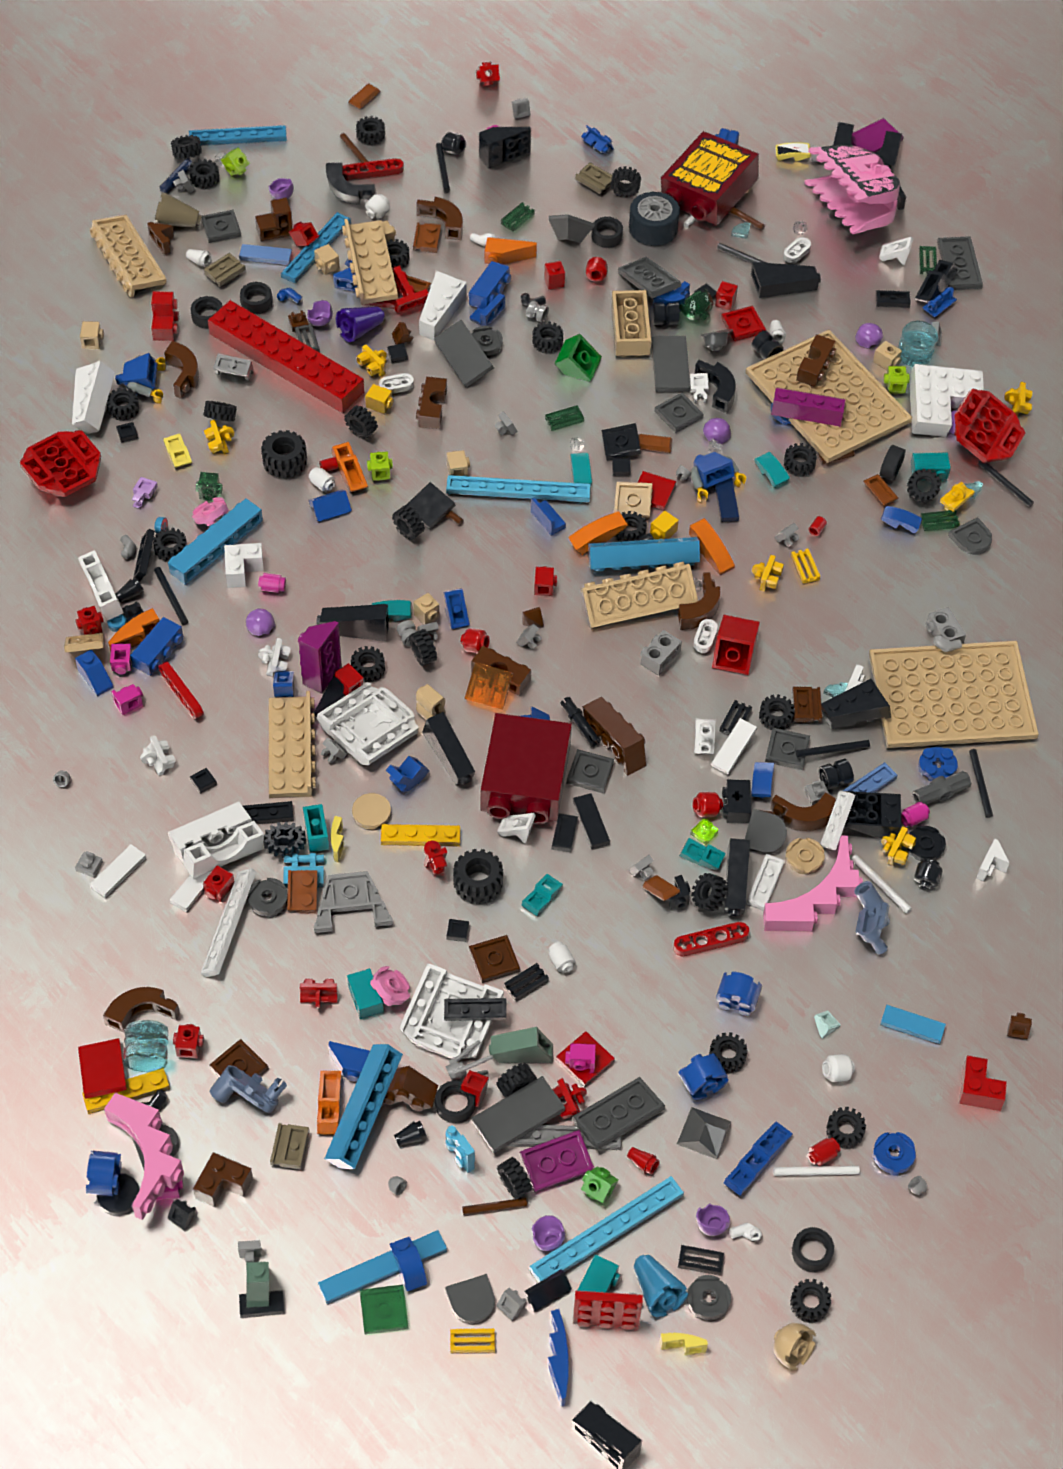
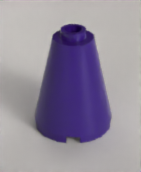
M379 307L342 308L336 313V326L341 329L342 333L340 335L346 342H354L383 323L385 314Z

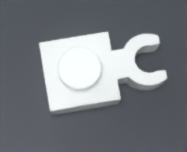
M690 374L691 392H695L694 402L697 403L698 397H703L705 403L707 401L706 392L709 389L708 374Z

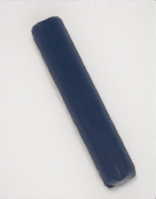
M186 158L159 186L160 191L167 193L174 186L173 182L176 179H180L178 172L184 170L186 173L190 165L193 164V161Z

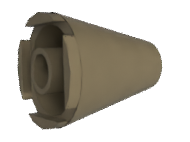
M161 193L160 197L162 199L158 203L155 215L156 221L154 223L178 227H196V224L200 225L202 215H199L198 210L167 193Z

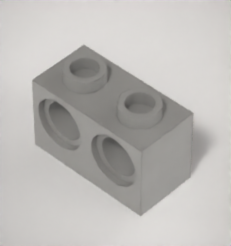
M949 607L929 613L926 628L928 632L932 633L933 637L939 635L949 641L960 639L961 643L964 644L966 634Z
M663 630L659 635L654 636L648 647H644L641 651L640 665L659 676L681 652L682 641Z

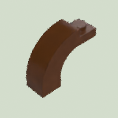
M435 197L434 201L417 199V216L441 220L445 224V239L462 240L463 217L455 204L440 197Z
M172 341L164 355L166 365L182 371L173 384L175 397L182 398L190 387H197L199 381L198 364L194 353L188 347Z
M710 572L703 573L702 575L703 598L695 603L679 604L678 620L680 630L698 628L701 621L712 619L715 616L719 607L721 590L720 586L715 587V580L711 579Z
M825 792L815 805L799 807L775 795L771 802L770 811L775 812V815L783 817V822L787 828L796 831H814L827 826L837 798Z
M139 987L126 991L114 999L103 1014L105 1025L124 1032L130 1021L140 1013L156 1012L177 1020L180 1012L178 1004L170 998L165 999L164 990L154 987Z

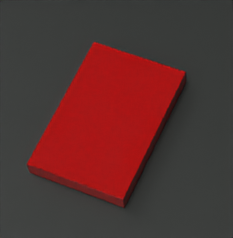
M119 1038L78 1047L85 1099L127 1090Z

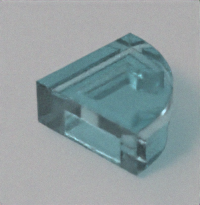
M751 223L736 225L732 230L731 236L748 239Z
M982 482L965 483L967 488L975 491L972 498L975 499L983 486Z
M843 682L834 685L830 684L824 689L823 694L833 698L845 692L848 684Z

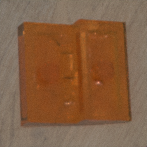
M474 663L464 699L503 710L513 673Z

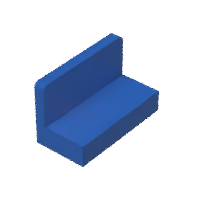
M499 293L485 309L477 308L470 316V320L481 326H488L505 308V295Z
M338 490L308 500L310 507L314 509L317 521H323L351 512L346 490Z
M536 498L531 499V513L550 535L566 528V523L546 500L539 503Z

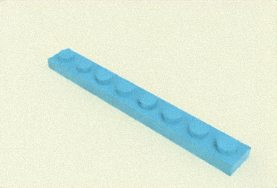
M448 475L446 494L589 502L590 484Z
M670 1176L530 1265L529 1270L538 1282L560 1269L566 1272L683 1197L684 1192L673 1177Z

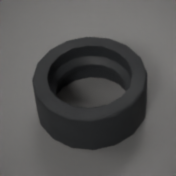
M605 216L594 221L595 224L591 237L596 245L610 248L615 247L622 241L623 225L618 219ZM601 229H612L616 233L607 236L600 234L598 231Z
M251 282L244 285L240 290L241 306L253 314L264 313L272 306V291L267 284ZM253 294H261L265 296V299L253 302L247 300V297Z
M212 296L196 299L190 308L193 323L198 327L209 329L208 319L213 315L201 316L198 312L206 308L218 311L223 307L221 301Z
M895 445L890 446L880 469L881 477L892 481L896 478L905 457V449Z
M462 1081L446 1082L436 1092V1111L443 1120L450 1123L464 1122L474 1112L475 1095L461 1090ZM458 1092L467 1097L468 1103L466 1108L461 1111H449L443 1106V1098L449 1093Z
M809 1227L796 1235L792 1245V1256L800 1268L810 1272L821 1271L830 1264L833 1258L834 1243L826 1231L820 1228ZM806 1239H816L825 1246L826 1254L820 1260H809L800 1251L802 1242Z

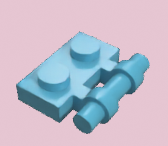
M292 853V857L285 855L284 863H292V866L284 867L283 884L285 887L288 888V870H317V887H324V866H316V862H324V855H316V853H310V855ZM298 863H310V866H298Z
M449 1126L445 1132L446 1147L449 1151H455L456 1163L460 1168L464 1167L466 1172L469 1173L475 1169V1151L464 1135H460L455 1126Z

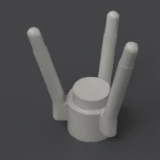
M479 1040L457 1057L449 1060L450 1065L445 1066L452 1081L464 1080L467 1075L465 1074L467 1073L466 1070L493 1059V1055H489L463 1066L462 1061L458 1063L459 1060L481 1043ZM483 1070V1071H477L476 1073H479V1074H481V1075H484V1074H487L488 1071H487V1070Z

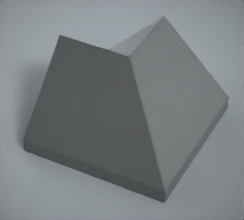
M569 214L552 215L548 218L558 240L569 239L578 243H582L595 224Z
M691 1107L677 1145L717 1159L731 1121Z

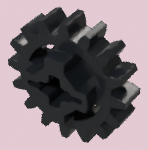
M278 822L276 827L271 825L270 830H265L264 848L268 849V853L274 852L275 857L281 854L282 858L287 854L292 857V853L299 854V849L304 850V845L306 844L305 831H302L301 826L296 827L295 823L288 825V822H285L284 825H281Z

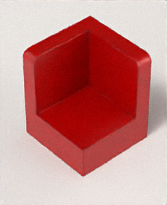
M349 663L335 672V677L344 685L343 693L345 695L363 685L364 678Z
M469 1070L461 1084V1090L475 1095L474 1106L479 1107L486 1095L489 1077Z

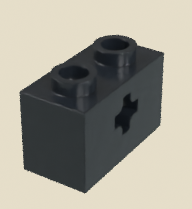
M727 779L726 787H722V799H726V803H723V815H726V823H749L752 814L750 780Z

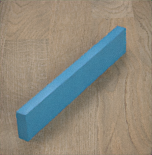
M286 125L189 131V136L193 135L200 138L201 145L287 141Z
M337 212L318 232L319 237L308 246H305L281 272V278L295 284L315 263L314 250L327 244L331 245L343 232L342 226H345L344 219H348L350 224L351 218Z
M438 1230L412 1241L418 1250L422 1262L447 1252V1247ZM388 1251L318 1282V1286L326 1304H329L397 1274L399 1270L392 1252Z

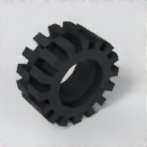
M365 116L364 119L361 118L360 121H357L356 137L358 141H361L362 144L366 142L368 146L369 143L373 146L374 143L379 144V141L382 142L385 139L384 121L382 122L381 118L378 120L376 116L375 118L373 116H370V118Z
M180 136V138L176 137L171 142L174 158L185 160V158H195L202 153L200 138L197 136Z
M199 159L198 163L194 161L190 165V181L194 187L197 188L199 186V189L203 187L208 189V186L212 188L213 184L216 186L217 182H219V168L216 162L212 163L210 159L209 161L207 159H204V161Z
M624 166L623 169L619 167L618 170H614L611 179V189L614 193H617L618 196L622 194L623 197L626 195L631 197V194L634 196L639 192L641 176L636 169L632 170V167L626 169V166ZM626 180L631 183H623L621 181Z
M390 239V242L386 241L392 268L400 266L402 269V266L406 267L410 260L407 243H404L402 240L398 242V239H395V241ZM397 253L399 255L391 256L390 254Z
M549 321L548 324L542 322V325L540 323L537 324V327H534L532 336L534 348H537V351L542 350V353L548 351V354H551V351L555 353L556 349L560 350L563 345V329H561V326H557V323L552 325ZM544 336H551V337H553V338H552V339H544V338H542V337H544Z
M117 388V391L112 390V394L109 393L107 400L109 415L113 419L116 417V420L122 418V421H125V418L131 419V415L135 417L136 413L139 412V402L136 393L132 392V389L127 391L126 388H123V390ZM121 402H127V403H128V404L125 405V406H118V405H117V404H119V403H121Z
M205 401L203 416L219 421L234 422L237 406L219 401Z
M361 405L354 406L345 415L346 426H349L348 429L352 430L354 435L357 434L359 438L367 439L378 427L377 421L374 420L375 417L371 415L372 413L368 412L367 408L363 409Z
M795 443L794 447L790 445L789 449H786L784 456L786 471L789 470L790 474L794 472V476L800 474V477L804 473L806 476L809 475V472L812 473L817 459L816 451H813L814 448H809L808 444L803 446V443H800V446ZM794 458H803L806 461L798 462Z
M930 469L917 470L909 478L907 492L910 493V497L914 498V501L918 500L919 503H927L938 495L941 489L940 478L936 476L935 472L932 473ZM925 479L929 481L931 487L928 492L918 490L917 483L919 480Z
M405 505L392 514V520H394L393 523L397 526L396 529L400 530L399 533L401 535L404 534L405 538L413 540L424 532L425 524L414 508L412 509L411 506Z
M628 511L627 514L622 512V516L628 526H634L637 529L633 531L623 529L615 535L617 541H635L644 533L646 534L647 522L645 517L642 518L641 514L637 516L635 511L633 514H631V511Z
M165 528V531L160 530V534L156 533L153 539L155 555H158V558L163 559L164 562L176 556L187 545L184 533L179 529L175 531V528H171V530ZM169 542L177 543L174 547H164Z
M426 629L409 635L412 651H414V656L420 665L423 666L437 660L434 642L431 640V636Z
M365 646L364 650L360 647L358 648L359 652L355 650L354 655L351 656V666L364 678L365 682H368V679H371V682H373L374 678L378 680L385 671L383 653H380L378 648L374 650L373 646H371V649ZM364 661H372L375 663V665L372 667H363L361 666V663Z
M773 694L770 698L767 696L765 701H762L759 719H761L760 722L762 724L765 723L764 727L770 726V730L773 728L780 729L781 727L785 730L786 726L789 727L791 725L795 709L790 699L786 701V696L780 698L779 694H777V697H774ZM770 710H781L784 715L774 716L770 713Z
M711 873L700 875V880L696 879V886L692 887L695 890L691 892V896H694L692 901L699 908L708 911L719 910V907L722 908L723 906L722 902L727 900L725 895L728 896L726 890L729 888L728 885H725L727 883L726 880Z
M726 1032L722 1033L721 1037L717 1035L716 1039L712 1040L709 1054L714 1053L723 1068L727 1069V1073H731L732 1069L734 1072H737L738 1067L740 1069L743 1067L748 1051L747 1044H744V1039L739 1040V1035L737 1034L735 1037H732L733 1033L729 1032V1036H726ZM724 1047H730L735 1050L736 1056L725 1058L721 1055L720 1050Z
M519 1063L518 1066H513L511 1070H506L507 1073H503L502 1077L498 1078L496 1086L506 1098L536 1080L537 1077L528 1064Z
M840 1107L838 1111L834 1110L832 1115L829 1116L826 1133L829 1135L828 1139L833 1137L840 1144V1148H843L844 1145L847 1146V1149L851 1148V1145L855 1147L862 1141L866 1129L864 1117L861 1118L862 1114L860 1112L856 1114V1109L852 1108V1111H849V1107H845L844 1110ZM849 1122L853 1125L854 1131L850 1134H845L839 1130L838 1124Z
M511 1157L497 1166L498 1174L501 1176L500 1179L512 1197L519 1199L532 1190L531 1181L527 1177L528 1174L515 1157Z
M805 1279L804 1283L800 1281L798 1286L796 1285L792 1291L790 1300L791 1310L796 1312L795 1316L797 1318L799 1316L802 1317L801 1321L805 1322V1319H809V1323H813L815 1319L818 1322L829 1311L831 1293H828L829 1289L827 1286L823 1287V1282L820 1281L817 1284V1279H813L812 1282H809V1279ZM806 1294H814L819 1299V1305L809 1308L804 1305L802 1298Z

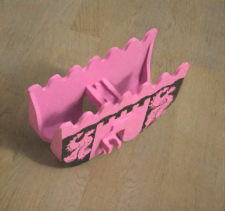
M846 144L809 148L808 152L810 154H818L816 158L818 162H827L824 164L826 170L834 171H832L831 175L805 180V184L807 186H815L812 190L813 193L823 194L820 196V200L830 202L827 204V208L837 210L835 211L836 217L845 218L842 220L843 225L853 226L850 228L851 234L887 226L894 221L900 181L887 165L884 166L882 159L876 153Z

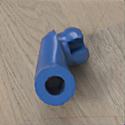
M292 288L281 289L277 294L279 301L291 298L296 303H299L303 298Z

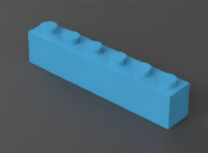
M247 498L238 503L230 512L224 514L219 521L212 524L208 530L198 535L191 544L186 545L180 553L168 561L170 574L186 585L225 553L224 545H234L263 521L262 509Z
M697 537L588 544L589 566L594 571H604L605 568L621 570L623 567L629 566L631 569H639L645 565H648L649 568H656L661 564L673 567V564L684 562L685 565H695V562H700V544Z
M389 1044L372 1045L324 1159L338 1168L355 1169L403 1054Z

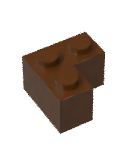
M287 197L271 200V213L255 216L256 229L261 242L291 236L289 232L293 229L292 214Z
M411 1066L397 1068L383 1103L393 1105L394 1103L404 1101L415 1111L432 1108L438 1085Z
M213 1152L193 1187L195 1199L215 1207L224 1189L244 1197L253 1180L252 1168Z

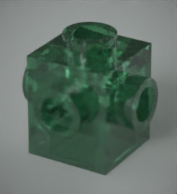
M201 472L199 481L196 482V492L199 493L200 500L213 501L212 498L222 494L223 485L219 481V473Z

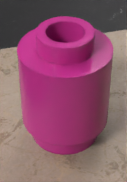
M263 573V576H259L258 587H261V591L274 593L285 591L286 577L271 573Z
M917 802L902 810L901 822L905 827H913L927 820L930 810L926 804Z

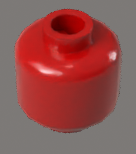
M601 257L589 259L586 264V276L593 282H600L606 278L608 271L607 262Z
M469 628L462 634L461 644L466 652L478 653L482 646L489 647L490 638L484 630Z
M700 792L693 799L692 807L699 817H716L723 808V801L716 792Z

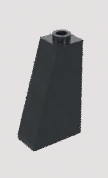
M752 262L751 277L759 298L818 290V284L821 282L820 273H817L815 266Z
M388 604L322 608L321 615L317 616L316 625L336 621L339 623L340 636L386 642L389 630Z
M442 712L426 719L422 733L455 785L460 783L464 785L472 781L475 770L445 713Z
M730 838L726 866L727 883L725 884L728 885L729 889L726 890L728 896L725 895L727 900L724 902V913H728L729 916L737 917L745 912L750 840Z

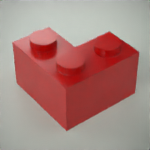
M153 291L151 302L153 341H174V335L178 333V325L176 324V321L179 322V311H176L178 300L174 298V292Z
M967 1055L962 1070L959 1104L1001 1111L1005 1101L1007 1081L986 1078L988 1059Z

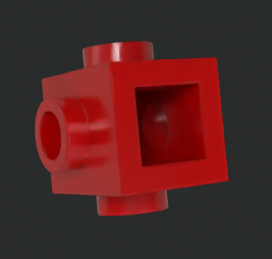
M483 62L482 66H479L478 70H476L477 80L479 79L480 83H484V86L493 85V82L500 81L499 64L492 65L491 62Z
M95 606L77 611L78 619H75L78 630H82L83 635L103 633L101 623L104 620L101 612L97 613Z
M193 1024L179 1025L178 1033H174L173 1045H175L177 1057L198 1059L199 1048L204 1045V1035H201L200 1027Z

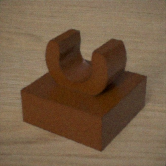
M303 310L300 313L294 314L292 312L291 315H288L292 332H295V327L309 325Z
M399 322L392 332L395 345L405 342L411 343L414 337L410 336L411 330L407 329L406 323Z
M1017 1012L1016 1016L1011 1015L1007 1036L1028 1039L1032 1019L1025 1018L1024 1013Z

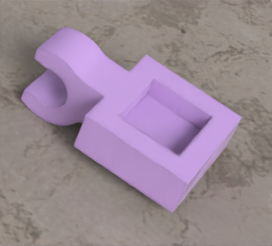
M140 477L133 488L134 496L132 500L135 501L133 507L140 509L144 498H151L158 487L156 481Z

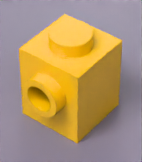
M375 384L371 386L365 395L366 408L385 414L394 402L391 390Z
M664 510L651 523L650 534L654 539H670L678 531L679 520Z

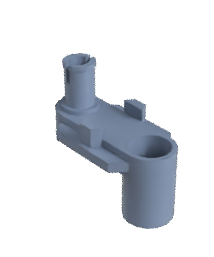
M870 881L860 883L854 890L855 895L863 905V910L859 912L855 932L865 942L870 943L877 954H883L888 946L880 935L882 928L890 923L888 918L889 905L883 901L874 885Z
M229 1065L210 1088V1094L215 1100L225 1103L234 1092H237L264 1112L271 1113L278 1105V1097L287 1087V1084L283 1081L278 1087L282 1079L276 1078L270 1088L267 1089L260 1084L263 1079L257 1073L250 1077L237 1067Z

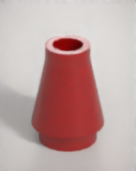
M632 1147L627 1154V1158L644 1174L652 1175L660 1163L656 1155Z

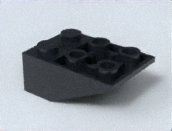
M492 127L479 132V158L488 169L531 153V127Z
M844 791L855 795L845 827L882 839L883 836L889 837L891 833L896 835L895 839L897 838L901 830V794Z

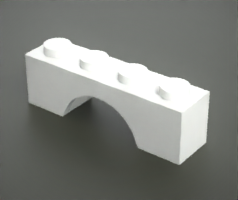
M94 550L78 557L106 620L108 621L123 614L124 612L96 551Z
M255 821L237 827L229 839L217 846L208 847L201 842L184 849L183 865L192 878H195L213 870L216 866L221 867L262 850L264 833Z

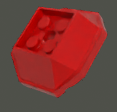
M972 388L954 414V435L957 441L983 463L1007 460L1012 457L1026 434L1020 425L1016 413L989 391Z
M82 430L75 432L62 431L28 447L23 458L20 460V467L39 490L48 492L56 497H67L96 482L101 452Z

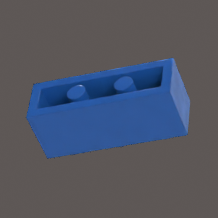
M491 261L469 291V305L485 309L499 293L502 294L506 284H509L511 281L510 267Z
M163 617L130 655L132 667L151 676L154 671L158 670V666L161 665L165 658L171 655L172 650L182 642L184 637L182 626Z

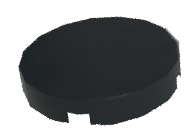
M918 826L909 832L910 835L916 837V844L912 850L909 848L907 850L913 858L919 861H924V859L938 860L943 855L946 847L945 838L934 827Z
M125 1173L118 1175V1195H96L98 1204L104 1212L121 1216L133 1210L132 1204L140 1189L136 1180Z

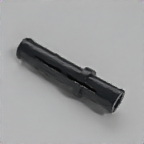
M571 697L564 698L566 703L562 700L560 704L568 713V718L576 724L591 747L596 746L597 743L595 741L600 743L601 739L582 715V710L576 707Z

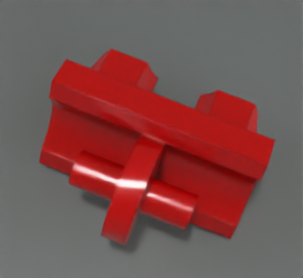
M428 841L424 845V853L426 855L424 859L425 868L430 866L433 875L445 872V867H447L445 858L448 853L446 847L441 849L437 841Z
M305 979L303 983H300V1003H315L316 1008H320L321 1003H337V983L334 982V979H325L323 983H315L313 979Z
M563 1078L557 1080L558 1086L552 1090L560 1101L565 1098L567 1102L564 1104L566 1111L562 1112L560 1116L563 1119H567L581 1112L576 1100H578L580 1105L584 1104L583 1097L587 1095V1090L584 1087L579 1088L577 1084H573L571 1086L573 1091H571L568 1083H565Z

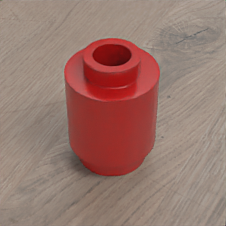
M833 1137L825 1138L809 1148L808 1158L813 1165L822 1166L837 1157L838 1153L841 1152L840 1146Z

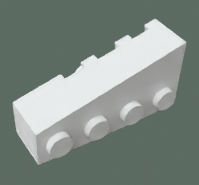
M436 271L419 320V335L434 340L433 338L441 333L467 297V282Z
M101 361L76 369L72 424L85 434H91L100 430L115 374L112 369Z
M237 802L169 831L168 835L174 852L183 863L184 849L201 842L208 847L217 846L229 839L237 827L252 822L240 802Z

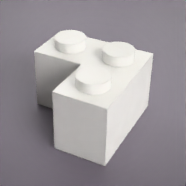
M261 543L224 545L227 588L246 587L245 572L264 571Z

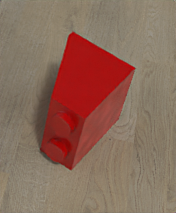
M723 615L717 635L712 668L749 675L760 622Z

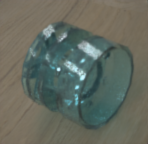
M917 320L905 325L898 345V349L902 350L901 359L904 364L914 367V364L926 365L931 361L938 338L937 331L931 324Z
M140 1020L128 1024L124 1032V1043L126 1045L123 1055L124 1065L129 1069L140 1072H152L166 1067L168 1064V1048L166 1047L169 1036L168 1027L163 1023L151 1020Z

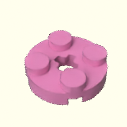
M221 497L212 498L214 502L208 503L205 501L197 506L192 512L194 514L192 518L195 523H205L207 526L214 524L216 518L229 511L224 499Z
M383 966L374 974L370 982L371 986L383 998V1002L387 1006H392L393 1004L401 1005L410 997V993L408 994L409 983L398 970L393 972L389 970V966Z

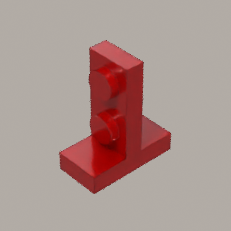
M400 266L394 267V280L402 295V298L395 301L394 309L398 314L425 304L429 294L427 289L415 293L414 287L407 281L406 272L402 271Z

